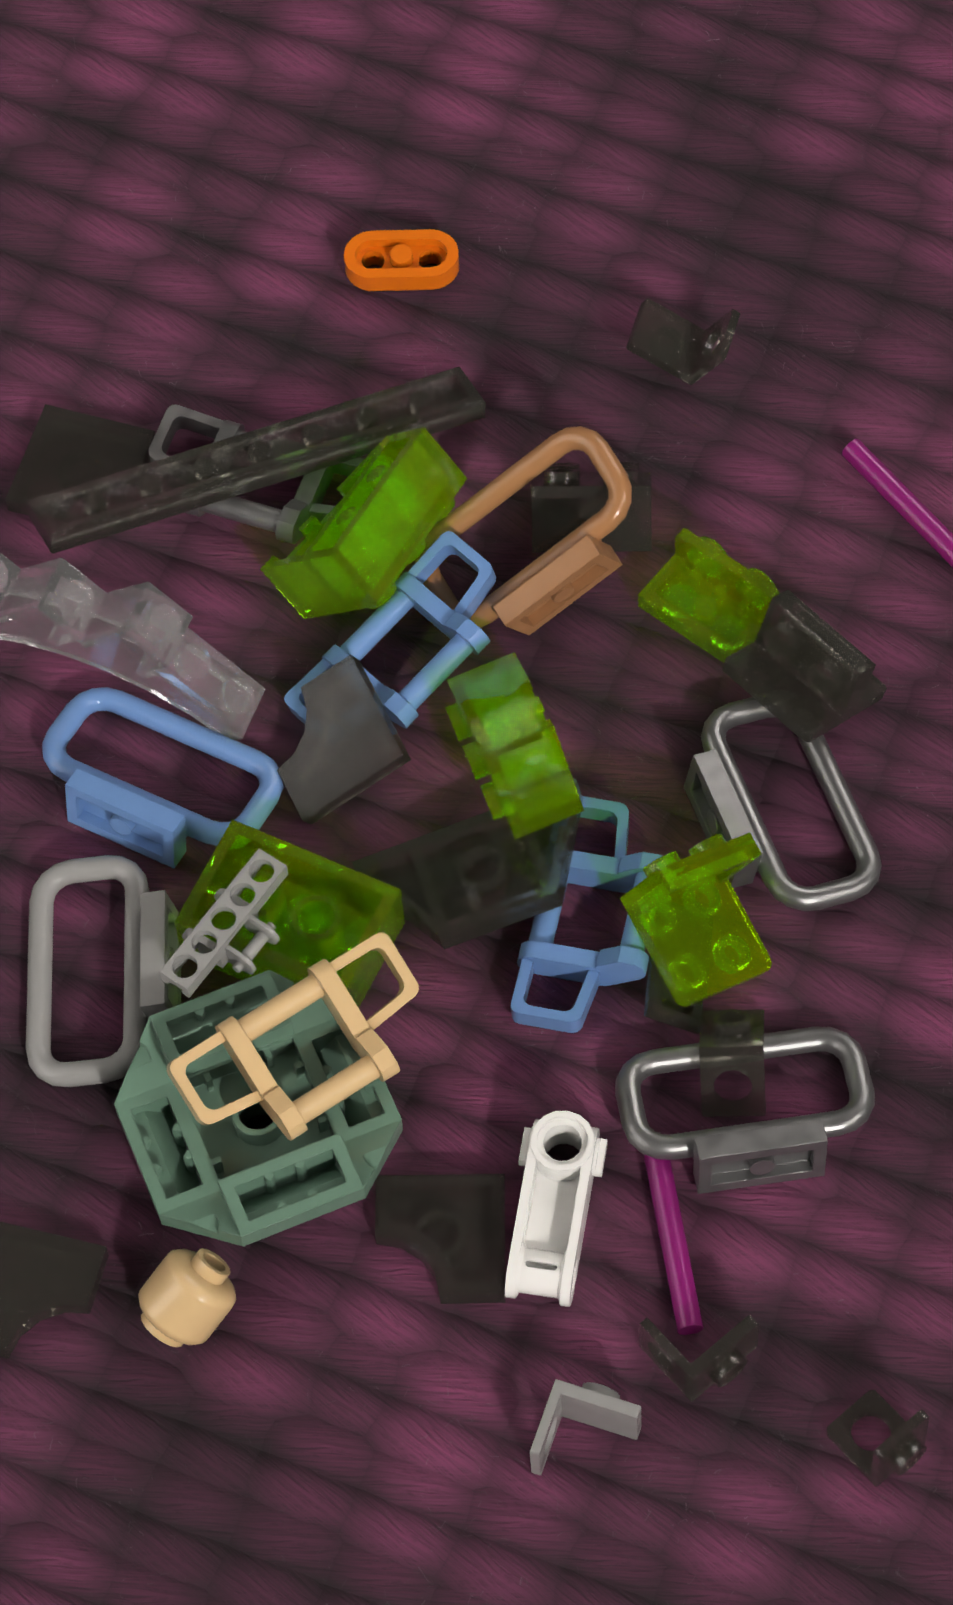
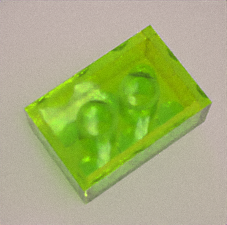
M233 819L174 921L179 944L181 945L184 941L182 934L187 928L194 929L216 902L214 894L218 889H226L258 848L286 864L288 868L287 877L258 912L261 921L266 924L272 922L276 926L274 930L279 935L280 941L276 945L266 942L252 960L256 971L251 975L243 971L237 973L232 969L233 965L229 962L224 968L215 965L214 969L240 980L271 970L296 984L308 976L307 968L323 958L328 962L334 960L379 932L386 933L394 944L405 923L401 889ZM264 864L253 880L257 882L268 881L273 876L274 869ZM245 888L239 897L251 903L255 898V893L251 889ZM222 911L213 917L212 925L220 930H225L234 925L236 917L231 912ZM243 925L229 942V945L242 952L255 934L245 929V925ZM204 935V936H206L207 938H209L210 940H212V941H214L215 943H217V941H216V939H215L214 937H212V936H210V935ZM375 950L367 952L337 971L358 1008L385 961L382 955Z

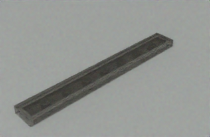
M459 366L27 500L28 516L51 554L485 418L486 402Z

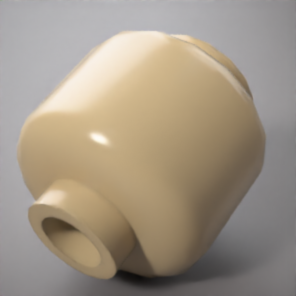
M204 1248L199 1249L198 1252L188 1249L170 1251L138 1293L140 1308L143 1311L141 1321L145 1328L159 1341L172 1347H181L183 1344H203L207 1341L236 1302L235 1288L228 1277L231 1273L228 1264L219 1255Z

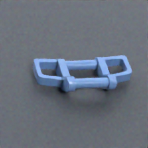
M446 531L441 534L408 572H404L393 583L395 591L340 647L334 644L322 656V660L286 693L284 700L289 710L325 743L332 746L343 742L380 713L392 722L407 729L419 716L416 711L417 708L471 653L478 655L490 643L489 637L470 618L496 582V575L491 564L452 531ZM450 555L459 556L478 572L477 578L454 610L423 585ZM413 607L450 640L397 693L378 681L359 662ZM336 674L363 697L365 701L337 722L325 724L305 707V703Z
M574 794L563 795L559 801L550 845L543 852L539 868L544 878L529 940L521 944L517 960L520 969L511 1000V1015L515 1023L576 1033L583 1027L599 986H611L636 981L646 976L649 955L645 952L658 889L659 886L667 882L670 861L662 855L648 852L627 855L629 810L621 802ZM580 817L614 824L617 828L615 856L609 857L563 849L569 822L573 818ZM568 883L621 893L632 892L620 946L601 949L598 952L553 944ZM533 974L582 982V988L573 1008L568 1011H559L528 1005L526 1001Z

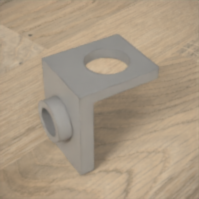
M555 1379L530 1449L531 1473L541 1476L562 1417L637 1440L642 1427L641 1406L621 1400L620 1395L616 1391L598 1383L586 1382L580 1387Z

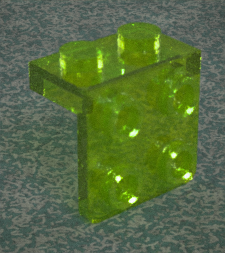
M750 832L727 842L722 834H717L692 847L688 851L689 857L680 859L678 853L674 851L654 860L643 868L647 878L620 898L673 999L680 1006L688 1007L759 977L771 968V958L728 880L762 855Z

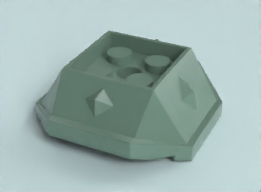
M271 970L149 1016L139 1041L140 1046L126 1073L114 1103L117 1116L161 1224L243 1247L365 1199L403 1131L402 1118L387 1084L379 1079L374 1080L306 1124L308 1130L292 1141L287 1139L274 1122L263 1129H251L245 1126L246 1122L256 1115H268L259 1102L210 1125H202L196 1121L167 1073V1065L178 1056L215 1034V1026L230 1016L238 1020L294 985L293 981ZM322 998L252 1041L276 1083L291 1101L296 1100L361 1059L350 1045ZM222 1043L186 1067L187 1078L203 1104L209 1109H218L252 1093Z

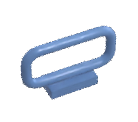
M109 687L91 688L77 694L66 704L49 727L42 742L44 762L51 773L66 782L65 793L68 822L174 869L186 852L187 836L218 847L234 846L250 839L262 827L275 808L284 788L281 770L276 762L263 752L124 691ZM98 711H108L250 772L259 780V787L236 819L229 822H217L77 761L68 755L66 747L90 714Z

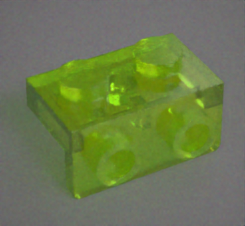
M683 528L675 537V554L638 594V607L735 670L778 621L779 590L764 572L756 568L747 569L729 557L722 546L715 540L706 536L698 537L688 529Z

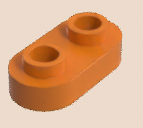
M435 229L365 231L354 236L347 243L344 250L347 278L354 286L366 291L440 289L450 284L456 278L460 266L459 251L455 240L449 234ZM430 263L437 264L434 267H423ZM370 265L382 266L381 268H367Z

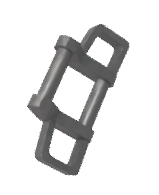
M171 405L167 408L149 447V457L153 470L186 485L181 500L182 512L198 517L209 513L275 532L277 540L295 544L308 533L312 524L357 530L368 528L372 523L388 485L387 466L384 463L337 453L335 450L318 446L315 451L247 432L243 424L229 420L224 421L180 405ZM187 429L215 439L201 471L166 455L171 441L178 430ZM238 454L305 472L294 499L289 501L282 510L221 492ZM334 473L371 482L361 505L350 508L321 504Z

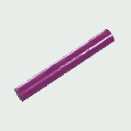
M859 439L849 442L843 449L842 456L953 568V533Z
M643 1154L677 1331L680 1335L695 1334L702 1331L704 1327L671 1160L655 1159Z

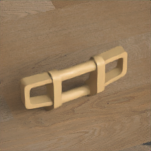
M379 932L330 962L323 958L307 968V977L240 1019L236 1020L233 1016H230L215 1026V1034L169 1062L167 1073L196 1121L202 1125H210L259 1102L287 1139L292 1141L308 1130L306 1124L374 1080L379 1079L385 1082L399 1073L400 1067L398 1062L374 1029L413 999L419 991V985L390 937L386 933ZM375 950L382 955L398 981L399 991L394 998L366 1020L337 974V971L367 952ZM322 998L350 1045L361 1059L296 1100L291 1101L276 1083L252 1041ZM222 1043L252 1093L213 1110L203 1104L186 1076V1067Z

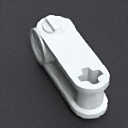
M554 1111L543 1116L541 1119H535L532 1128L524 1127L519 1165L525 1166L507 1265L505 1280L506 1298L515 1299L519 1293L556 1298L560 1306H571L594 1176L602 1178L608 1145L607 1139L599 1138V1128L591 1127L589 1122L579 1114L570 1111ZM558 1144H569L579 1150V1153L574 1158L567 1161H558L547 1154L552 1147Z

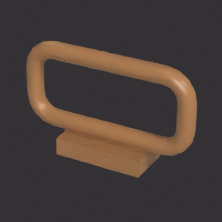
M577 426L566 427L552 434L435 524L421 539L415 553V563L441 534L446 531H452L459 537L567 453L573 450H580L589 457L608 489V498L605 505L600 511L489 594L470 618L478 627L482 628L500 617L506 627L526 635H531L623 565L613 548L602 542V539L615 530L626 518L632 503V485L627 472L610 445L597 431ZM438 567L423 585L454 610L459 601Z

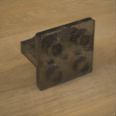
M555 462L531 481L532 552H546L602 509L608 498V489L598 472L580 473L579 463ZM620 462L627 472L632 485V503L626 518L615 530L604 537L602 542L610 545L614 552L652 551L651 472H639V463Z
M789 590L772 598L755 642L728 656L722 667V670L804 742L815 740L883 698L887 689L886 685L872 674L876 664Z

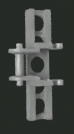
M258 848L226 889L219 888L214 894L216 902L194 929L187 928L182 934L183 943L159 971L161 980L167 984L171 982L182 989V994L190 998L215 965L224 968L229 962L233 965L232 969L237 973L243 971L250 975L256 971V967L252 960L266 942L276 945L280 941L279 935L274 930L276 926L272 922L266 924L261 921L258 912L287 877V865ZM264 864L274 869V874L268 881L257 882L253 880ZM245 888H249L255 893V898L251 903L239 897ZM222 911L231 912L236 917L234 925L225 930H220L212 925L213 917ZM245 925V929L255 934V936L243 951L239 952L230 946L229 942ZM204 935H210V936L214 937V938L216 939L217 943H215L214 941L210 940L209 938H207V937L204 936ZM188 959L193 960L198 966L192 976L181 978L176 975Z

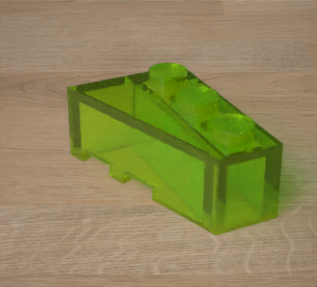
M425 427L387 435L338 486L337 490L343 496L341 501L321 522L315 516H310L299 528L305 539L286 559L279 560L276 556H272L260 570L304 619L364 608H378L386 603L395 593L397 588L395 582L405 567L422 554L426 547L424 540L435 524L452 511L456 503L454 497L467 480V477Z
M515 652L447 679L455 704L445 707V710L458 741L470 737L471 743L462 746L475 780L486 776L489 780L488 783L481 785L480 789L493 820L505 816L514 838L517 839L584 811L555 727L551 719H545L543 714L545 712L539 697H535L531 682Z

